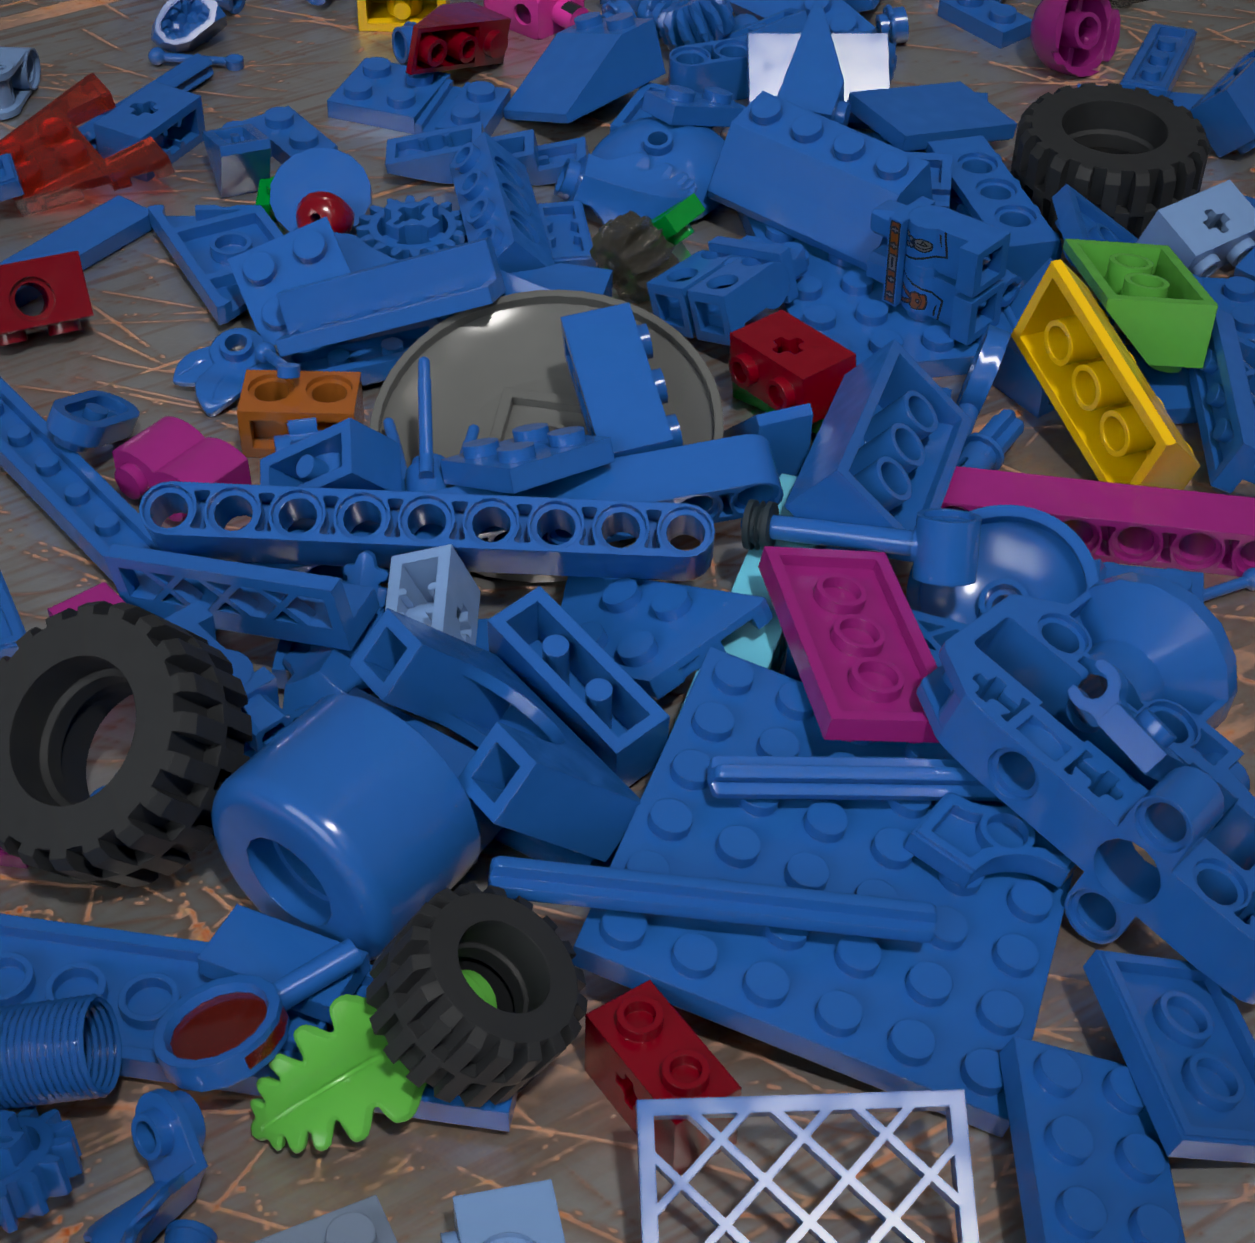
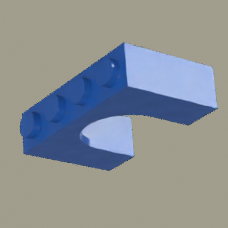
M389 608L385 610L349 663L351 668L382 702L434 721L479 747L458 776V780L467 795L493 824L606 862L623 839L637 806L641 804L640 798L497 655Z

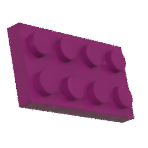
M764 546L758 567L824 740L939 743L916 694L917 687L922 679L938 667L886 553Z

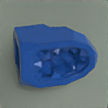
M169 0L163 5L152 25L151 40L159 48L168 52L193 51L202 43L209 42L227 26V17L215 0Z

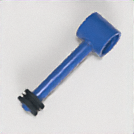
M750 499L746 504L741 519V539L744 549L752 550L755 547L757 551L760 548L763 551L764 546H774L776 540L908 555L911 556L913 563L912 578L919 582L937 586L956 587L972 585L977 581L982 517L972 512L942 508L921 510L917 512L915 529L906 530L779 515V508L776 502L768 501L765 503V501H761L759 503L758 500Z

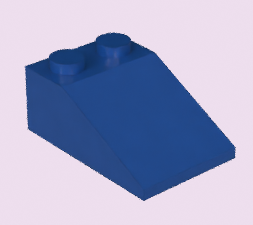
M589 12L575 17V25L556 34L503 109L505 119L569 124L666 74L654 19L634 18L632 12L619 13L608 18H602L601 12Z

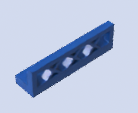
M491 236L282 290L276 296L288 332L275 341L280 357L493 304L506 292Z
M114 543L103 555L119 596L126 603L141 607L164 619L191 603L198 601L213 614L215 629L351 651L380 608L374 587L342 583L341 578Z

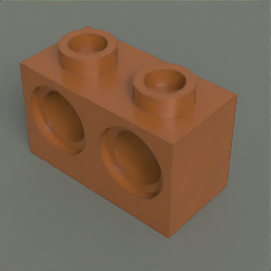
M246 370L237 408L241 449L245 457L264 458L275 453L273 436L288 434V420L316 417L317 430H324L348 418H352L362 424L364 423L361 372L300 371L299 378L283 379L277 377V370Z

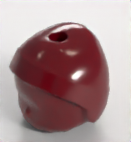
M317 191L309 193L299 202L296 209L297 227L300 228L327 216L334 232L349 234L354 224L355 215L351 206L342 198L330 192Z

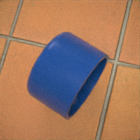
M348 694L327 695L315 702L230 775L217 790L212 805V827L222 858L240 888L261 913L339 942L349 938L356 948L369 952L370 962L376 960L383 953L382 950L436 893L446 888L451 890L475 866L481 851V833L474 808L460 781L440 754L415 729L389 710L367 699Z

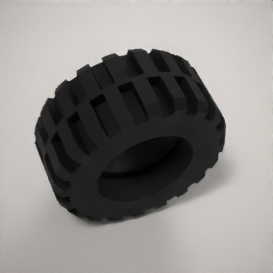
M1084 83L1078 88H1072L1069 85L1058 88L1054 94L1045 93L1023 112L1018 122L1010 173L1019 180L1021 188L1032 203L1038 206L1041 215L1052 230L1058 233L1060 239H1063V236L1055 224L1058 218L1052 197L1066 184L1139 239L1159 209L1200 192L1209 154V141L1203 126L1198 119L1193 118L1191 111L1183 105L1175 106L1173 100L1163 95L1157 97L1149 94V90L1135 87L1134 90L1122 88L1121 84L1108 83V86H1096L1095 83Z
M96 601L78 606L77 611L68 608L45 619L47 625L45 629L42 630L34 627L27 631L16 641L19 649L12 657L4 656L0 660V847L9 855L20 857L24 864L97 886L116 889L121 885L134 888L151 884L159 878L158 873L170 876L186 866L191 861L188 853L192 849L202 852L214 840L215 835L212 827L211 812L215 794L223 782L250 759L249 756L244 755L245 742L252 741L251 716L241 712V708L248 704L247 695L241 679L232 675V663L221 650L210 646L206 639L141 607L124 602L113 605L107 601ZM133 694L136 707V723L129 752L121 768L111 781L90 797L86 780V766L94 735L108 713L118 703Z

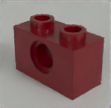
M78 250L0 265V346L28 341L26 330L45 326L48 328L49 336L82 330L80 320L94 316ZM32 286L42 294L44 306L37 316L25 315L17 308L15 294L19 287Z

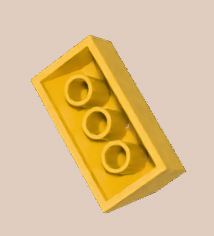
M1061 259L1051 261L1015 326L1011 337L1099 481L1184 490L1201 466L1194 456L1192 448L1185 442L1166 412L1162 401L1152 390L1137 366L1133 355L1126 349L1109 322L1107 314L1101 309L1088 287Z

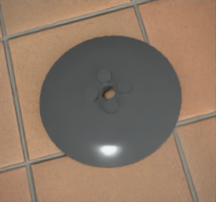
M535 290L501 296L493 304L458 312L422 335L396 362L382 384L374 403L370 428L386 436L383 421L385 418H392L400 437L407 467L412 464L413 458L419 455L418 360L424 356L430 360L433 453L442 455L445 458L460 454L468 428L472 424H476L480 429L477 439L498 438L499 442L513 438L512 429L532 423H547L549 431L581 426L584 427L585 435H588L564 356L560 317L628 302L585 291ZM630 303L636 324L646 323L653 347V358L648 359L651 370L657 368L662 370L668 394V403L662 405L666 416L676 414L681 429L683 445L724 438L723 409L720 394L714 377L704 359L679 331L656 315ZM625 539L609 542V544L613 547L623 548L634 544L637 539ZM474 572L508 581L531 583L567 581L568 577Z

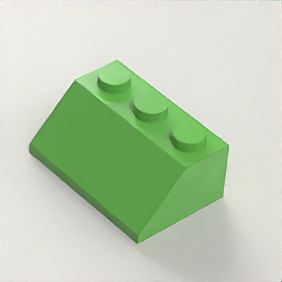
M1080 239L1064 240L1063 250L1150 367L1167 373L1180 372L1182 367L1203 369L1218 304L1168 245Z

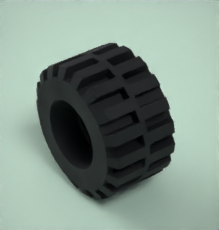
M475 883L460 884L454 892L446 888L436 893L382 950L383 953L374 961L369 973L374 980L366 988V1003L377 1009L369 1020L374 1034L385 1036L388 1045L383 1051L390 1061L394 1064L400 1060L409 1070L406 1078L420 1088L424 1083L434 1087V1097L448 1103L459 1095L465 1107H481L488 1100L496 1105L507 1101L516 1092L519 1093L576 1039L582 1028L578 1021L587 1012L588 1000L579 993L586 986L583 970L573 965L572 959L577 954L569 940L561 941L555 933L558 926L547 915L542 919L532 911L533 904L521 896L512 900L507 897L503 888L489 885L482 892ZM462 970L475 971L487 980L495 994L497 1008L485 1002L474 992L466 981Z

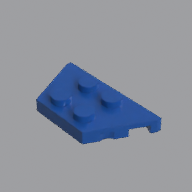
M164 205L148 206L150 225L219 325L226 324L246 311L248 308L227 259L283 235L261 205H235L231 207L196 205L195 216H166Z
M568 576L561 607L652 699L659 700L682 684L689 674L700 669L710 647L726 652L721 643L722 639L747 622H750L759 630L773 618L765 597L631 578Z

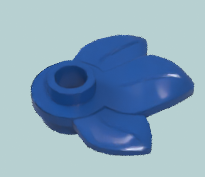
M233 328L219 334L211 346L187 354L175 369L173 383L182 387H195L196 396L201 408L208 417L212 418L240 398L246 370H277V368L270 363L264 364L256 359L255 348L259 343L264 342L257 332L247 328Z

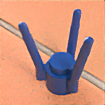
M423 356L418 360L419 455L413 458L412 464L407 467L394 420L388 417L383 421L386 436L400 443L402 491L427 492L456 486L444 484L440 460L445 459V457L433 453L430 360ZM476 424L469 426L463 444L478 438L480 429Z

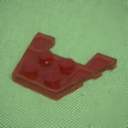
M94 73L84 77L0 140V155L11 153L25 194L9 199L22 217L84 200L83 191L109 184L116 191L132 186L131 177L154 171L156 179L175 173L169 156L151 136L107 158H102L76 126L116 107L110 91Z

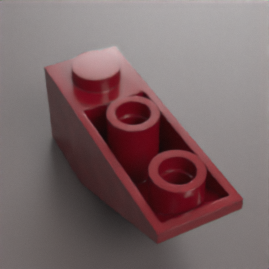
M473 2L441 4L413 26L406 73L415 75L503 63L508 47L511 18Z

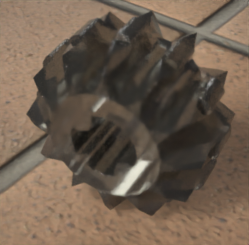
M630 210L624 215H619L614 220L610 219L599 228V232L592 238L593 247L590 250V254L598 263L596 268L613 270V288L617 291L618 296L623 300L629 298L631 302L640 305L645 301H650L646 283L678 264L679 260L672 253L675 248L674 244L668 242L663 236V229L658 230L654 227L647 215L640 217L637 213Z

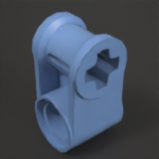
M0 46V120L17 116L22 111V107L32 92L39 86L41 66L39 55L35 48Z

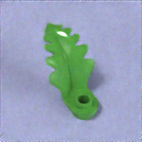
M462 970L466 981L474 992L485 1002L497 1008L495 994L487 980L475 971ZM349 994L341 995L332 1002L329 1008L334 1031L328 1032L307 1024L299 1026L294 1031L293 1036L303 1056V1061L279 1053L269 1062L271 1070L279 1077V1080L270 1076L261 1077L257 1080V1090L263 1099L255 1098L250 1101L251 1109L255 1115L251 1123V1132L259 1141L268 1140L276 1151L282 1150L287 1140L291 1151L294 1153H300L306 1148L310 1133L315 1149L324 1151L332 1144L336 1121H339L349 1138L354 1142H359L369 1135L376 1107H379L395 1123L406 1122L411 1119L419 1107L427 1083H424L420 1088L406 1078V1075L409 1073L406 1066L400 1060L393 1064L385 1054L383 1049L388 1045V1042L384 1035L374 1034L369 1020L377 1009L367 1004L365 997Z

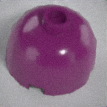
M1042 0L1035 9L1031 22L1030 39L1033 50L1040 61L1051 70L1073 77L1093 76L1099 71L1092 69L1097 68L1102 61L1109 62L1115 53L1120 37L1121 18L1119 10L1112 9L1109 0Z

